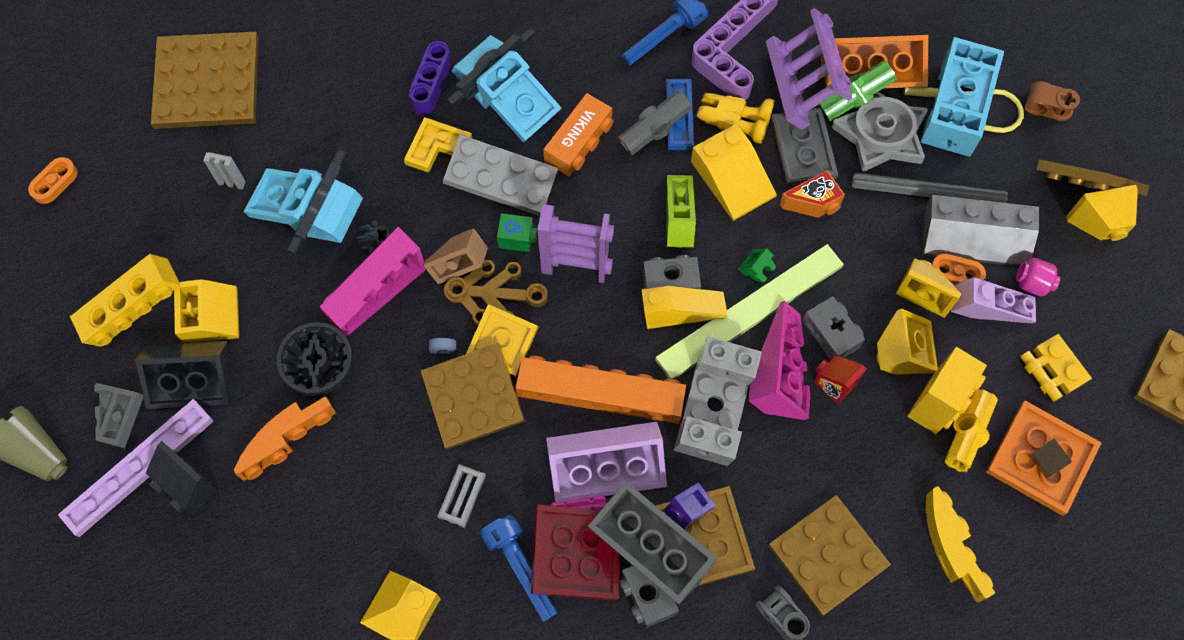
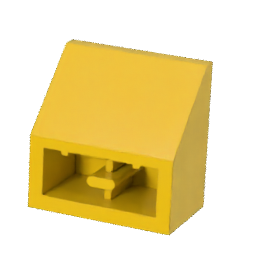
M202 279L179 282L180 286L174 290L175 334L183 343L239 338L238 291L236 286Z

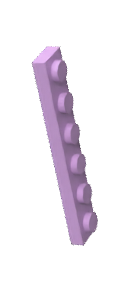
M193 399L60 512L58 516L75 536L80 537L149 478L146 471L155 449L161 441L178 453L213 422L212 418Z

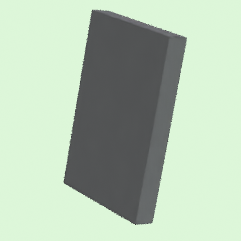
M822 108L809 110L807 115L810 125L803 130L788 122L785 113L772 114L771 116L786 186L802 184L827 170L833 179L838 177Z

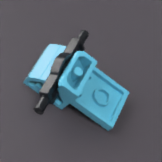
M529 27L520 36L513 34L504 43L491 35L453 67L452 72L460 81L456 84L457 91L446 99L448 105L454 108L461 100L466 99L469 101L475 97L485 109L491 106L524 143L561 109L558 103L528 71V64L520 57L527 50L525 44L536 36L535 31Z
M338 149L324 177H321L322 174L313 170L300 169L299 173L266 168L244 213L251 218L289 224L296 232L286 252L292 256H297L306 236L341 243L363 198L355 189L335 180L348 155L345 151Z

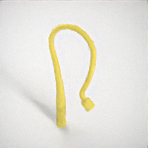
M904 87L903 90L904 95L936 98L938 88ZM994 89L993 95H1004L1016 104L1018 119L1008 127L1001 128L985 125L984 130L996 133L1013 131L1021 124L1024 118L1023 106L1020 100L1006 90Z

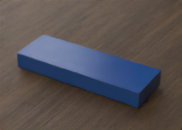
M666 79V100L679 91L686 96L692 105L691 79ZM690 110L672 124V128L667 134L668 150H693V110Z

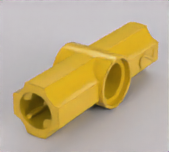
M985 390L975 391L965 413L960 414L953 424L957 433L945 463L957 471L967 472L972 465L978 448L985 445L989 440L990 435L986 428L998 399L994 394Z

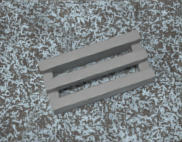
M206 152L203 161L218 185H223L225 181L228 187H233L235 183L238 189L243 190L245 180L232 157Z
M459 464L437 517L465 528L486 477L485 473ZM463 473L468 474L452 514L449 515L447 511ZM473 477H477L460 519L457 517Z

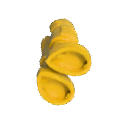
M712 93L704 94L701 100L704 106L699 107L697 112L699 119L707 124L717 126L721 130H725L737 123L740 129L751 136L754 142L762 143L775 100L766 99L760 107L754 108L746 106V101L742 98ZM741 118H747L749 120L754 121L755 123L741 120Z

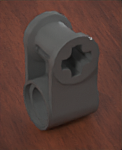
M775 586L774 592L762 602L758 601L755 603L761 615L773 625L784 640H803L810 629L809 620L781 586ZM777 601H779V603L776 604L773 608H770V607L773 606ZM788 622H798L802 627V633L794 635L789 632Z

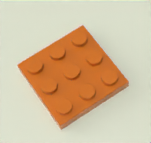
M1024 401L1012 420L986 473L1064 516L1068 513L1101 442ZM1055 439L1072 462L1047 479L1029 455Z

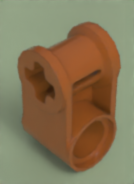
M1038 81L1030 86L1025 110L1033 115H1041L1057 121H1066L1072 116L1073 110L1079 105L1080 97L1072 89H1065Z

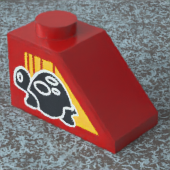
M836 355L830 362L825 359L816 368L815 371L818 374L814 383L839 404L857 385L867 368L859 363Z

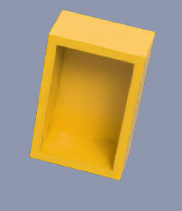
M956 347L933 374L907 417L935 434L942 428L947 430L952 422H955L960 414H963L972 401L970 397L974 391L980 388L986 378L982 373L987 365Z

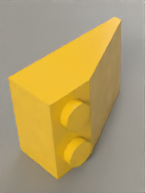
M737 123L693 147L691 163L733 221L776 197L777 194L751 142Z

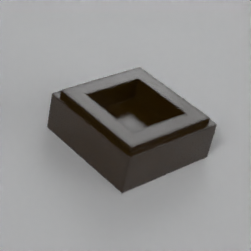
M1055 439L1029 455L1047 479L1072 462Z

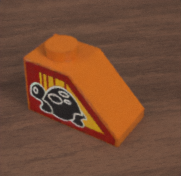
M827 170L783 193L780 206L782 209L818 218L826 213L831 215L838 211L845 194Z

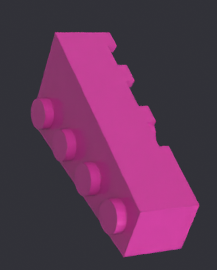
M397 227L332 294L325 298L320 306L325 317L346 337L426 270L423 265L424 260L420 248Z

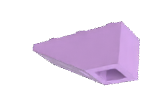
M974 277L954 285L961 293V296L952 307L951 312L976 319L1022 323L1036 322L1035 297Z

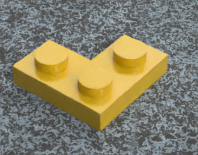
M424 117L404 159L405 165L429 173L438 152L452 156L459 136L463 135L472 138V133Z

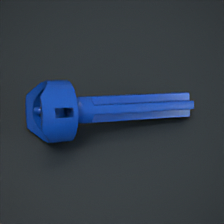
M675 0L672 4L675 13L622 55L623 59L630 66L683 24L689 29H694L708 17V11L704 3L696 0Z
M508 515L503 519L498 518L481 530L482 539L489 551L502 548L503 554L544 622L556 615L558 611L549 596L530 594L532 567L519 544L515 541L523 530L517 519L513 516Z

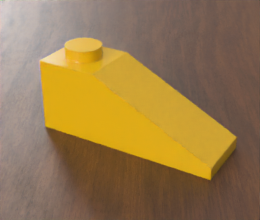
M675 286L642 290L647 329L728 318L723 292Z

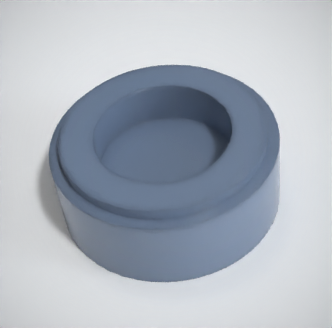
M449 338L429 340V351L435 354L454 353L456 351V340Z

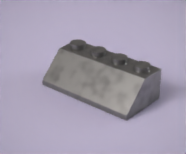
M932 195L924 210L923 256L937 257L941 254H949L977 262L1020 267L1023 261H1029L1033 256L1039 232V207Z

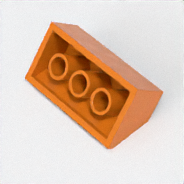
M928 35L835 39L845 75L848 78L856 74H863L886 60L895 73L897 80L885 88L928 87ZM823 54L821 55V66L826 64ZM829 74L824 77L826 87L832 84Z

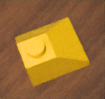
M1132 185L1084 194L1067 214L1066 220L1099 240L1110 238L1112 241L1121 240L1127 237V233L1136 225L1137 186Z
M914 258L896 295L945 318L959 300L961 293L931 263Z
M904 309L897 310L877 343V361L880 369L895 375L935 373L938 367L931 321Z
M390 571L360 623L390 640H418L441 598L433 591L413 580Z

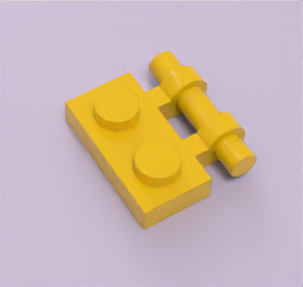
M1059 334L1038 345L1033 350L1039 358L1035 359L1030 351L1020 356L1026 364L1024 368L1029 374L1032 373L1041 385L1039 387L1044 394L1047 393L1053 402L1063 396L1058 390V386L1067 395L1092 379ZM1043 366L1047 368V370L1053 376V379L1049 378V376L1043 370Z

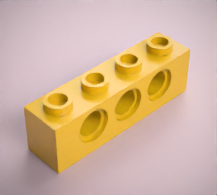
M149 254L72 314L70 318L82 343L102 347L110 343L112 338L118 333L128 329L140 316L149 313L158 302L168 298L180 286V283L168 259Z

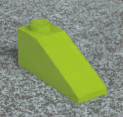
M667 175V247H694L696 218L693 176Z

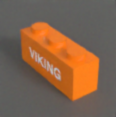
M586 93L543 149L544 162L558 168L560 172L569 177L574 170L578 171L585 161L586 154L589 151H594L597 147L601 134L603 132L607 133L613 124L612 108Z

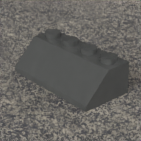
M627 482L622 485L588 525L593 532L678 604L702 582L717 563V557Z

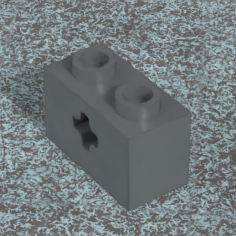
M833 296L807 311L802 320L830 361L836 355L845 358L858 350L865 340L862 329L856 323L853 324L847 316L848 312L841 302H837Z

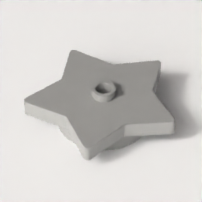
M878 91L858 111L837 118L833 122L832 128L856 145L862 171H867L889 159L917 164L923 163L925 155L918 139L917 131L925 119L928 111L927 108L907 106L902 101L885 97Z

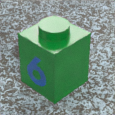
M501 214L497 234L498 247L501 249L530 252L531 243H536L538 228L533 226V218Z

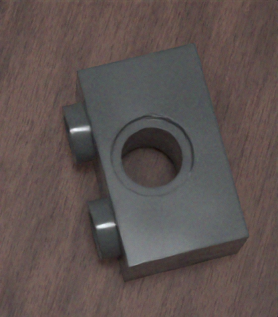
M681 255L675 257V259L664 260L663 258L656 257L644 261L643 278L645 289L663 286L701 289L697 257ZM668 273L675 274L678 278L675 280H669L665 277V275Z
M631 566L622 570L623 579L619 580L625 596L631 595L635 606L631 607V610L638 624L643 622L646 629L678 614L679 609L675 601L636 567ZM643 587L652 588L655 592V598L651 601L643 600L639 595L640 589Z

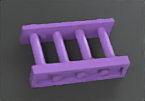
M815 8L810 11L814 22L812 26L788 42H782L775 36L766 41L786 119L801 130L810 125L807 115L809 110L834 94H839L847 101L853 99L850 91L852 85L849 78L845 75L833 35V22L827 14H822ZM817 34L820 44L792 61V50ZM823 54L826 64L798 81L796 76L797 70ZM829 74L832 84L803 101V90Z
M543 204L537 229L541 272L552 275L553 267L559 264L599 270V282L604 283L605 275L611 274L613 259L608 258L609 242H612L614 225H609L610 214H604L602 226L559 220V217L554 216V206Z

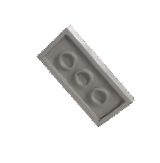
M460 135L444 176L443 184L540 216L542 205L547 203L558 168Z

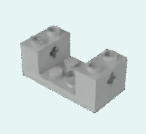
M709 336L706 338L699 352L674 451L728 466L735 460L742 434L741 431H738L748 387L756 378L762 354L761 351ZM710 398H717L721 401L722 409L720 411L714 412L709 409L707 402Z

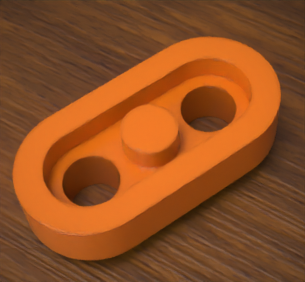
M60 157L54 159L31 181L28 188L29 194L38 203L47 204L52 202L75 180L77 176L76 166L68 158Z
M941 254L932 262L933 267L937 269L943 267L947 270V273L943 274L953 285L968 280L966 274L984 280L986 277L985 268L977 261L949 254Z

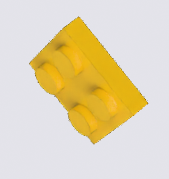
M488 304L466 354L499 343L509 373L517 376L522 357H526L539 326Z

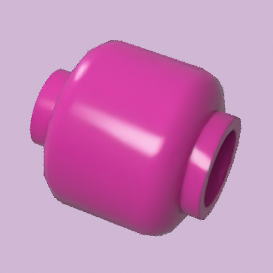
M1038 258L1023 261L1016 274V280L1019 281V287L1023 291L1040 297L1046 296L1050 291H1055L1060 282L1056 266Z

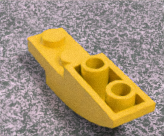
M937 486L926 495L927 523L932 544L950 582L952 583L961 578L978 603L995 594L992 589L993 583L985 572H981L975 563L976 557L972 550L967 546L965 547L962 543L971 536L968 532V524L952 508L953 503L949 495L941 491L939 486Z

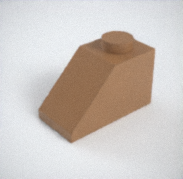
M473 228L449 239L423 265L437 284L482 267L488 247Z

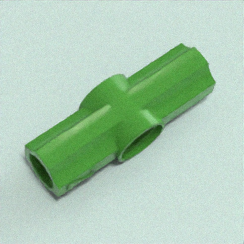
M884 60L865 73L856 74L849 78L852 85L850 91L853 99L847 101L836 93L819 105L828 120L832 121L851 108H858L868 103L874 97L873 94L896 81V75L887 61Z

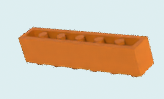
M539 356L522 357L516 384L517 397L676 424L680 423L686 385L680 384V381L675 379L655 380L652 376L646 374L631 376L626 375L624 371L616 369L610 370V372L601 371L593 365L578 367L572 366V363L558 360L556 363L548 362Z

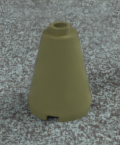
M22 406L10 411L14 416L9 420L0 419V460L45 481L57 480L66 472L68 468L66 466L67 458L28 409Z

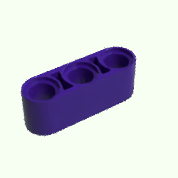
M442 41L432 42L427 47L409 91L413 110L419 115H428L434 110L451 68L449 48Z

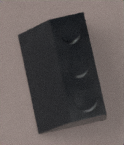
M227 341L145 345L135 360L146 409L185 407L193 399L200 406L229 405L232 365Z

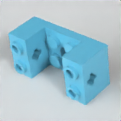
M953 38L942 62L938 80H941L934 107L926 120L921 143L969 157L972 155L983 135L1004 51L960 38ZM960 86L972 89L973 92L966 93L961 90Z

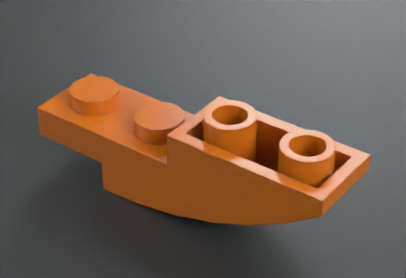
M326 396L303 410L295 402L270 420L257 433L240 456L234 468L236 475L243 481L246 479L252 480L261 475L266 467L271 464H279L287 459L288 454L293 452L288 443L289 441L301 439L307 434V430L316 425H324L331 420L332 415L336 414Z

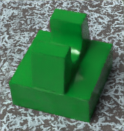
M767 248L753 249L739 266L738 270L744 276H750L758 283L765 282L767 278L762 270L765 268L767 271H774L776 266L771 259L774 255Z

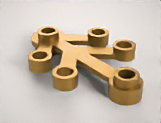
M484 260L482 267L475 269L465 278H451L444 286L446 298L452 303H462L473 316L476 326H479L480 323L476 318L479 315H483L485 310L480 309L471 297L482 298L487 305L489 304L512 315L514 314L507 311L498 299L527 301L533 307L543 306L548 299L547 289L538 283L530 285L527 290L500 288L510 279L516 280L520 278L522 273L521 266L517 262L508 263L505 270L484 286L473 285L482 277L490 278L495 274V265L491 260ZM485 266L492 267L489 272L482 270ZM511 268L518 269V272L515 274L509 273V270ZM456 288L462 289L460 294L453 293ZM536 294L542 296L539 301L533 300L532 297Z

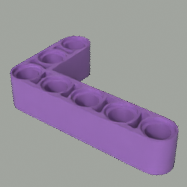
M740 0L695 42L691 61L692 66L728 96L748 99L753 85V74L727 53L777 6L778 0Z

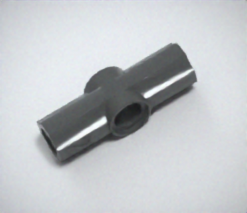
M677 91L659 106L646 108L640 114L639 121L618 136V139L626 151L633 155L651 140L664 138L670 132L672 124L693 109L692 105L682 92Z

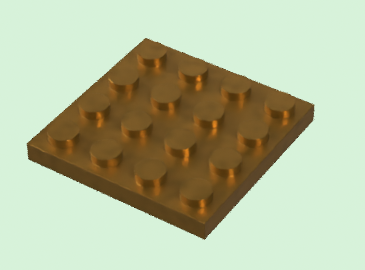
M257 32L157 37L151 125L153 128L255 124L259 41Z

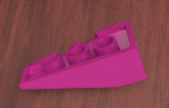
M786 301L780 302L762 348L756 378L750 384L749 402L765 414L806 420L809 419L810 387L804 385L803 372L807 371V363L803 361L800 353V347L804 345L801 315Z

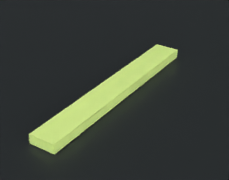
M828 244L728 309V318L711 320L658 355L655 359L669 379H676L697 364L701 346L708 336L726 342L733 341L775 313L780 302L786 301L790 303L841 269L844 264Z

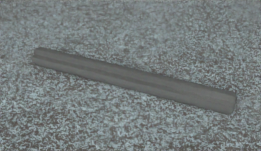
M854 173L852 177V187L923 197L939 195L1007 203L1008 193L1000 190Z

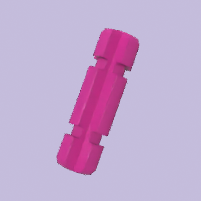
M600 495L593 496V499L586 497L566 500L567 503L559 501L551 504V506L602 510L606 505V498Z

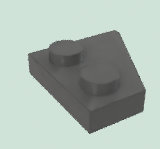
M96 383L94 389L95 392L99 393V406L95 407V418L97 419V426L95 428L96 441L125 448L144 395Z

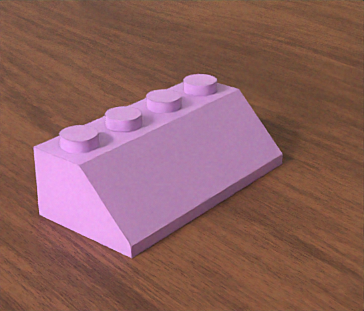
M657 422L546 438L555 502L562 501L563 503L567 502L566 500L586 497L593 498V496L615 495L625 482L629 483L637 491L667 487L663 440Z

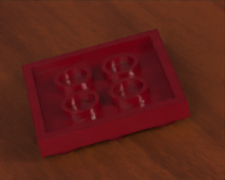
M537 505L535 507L530 594L612 601L619 599L620 554L588 527L601 510Z

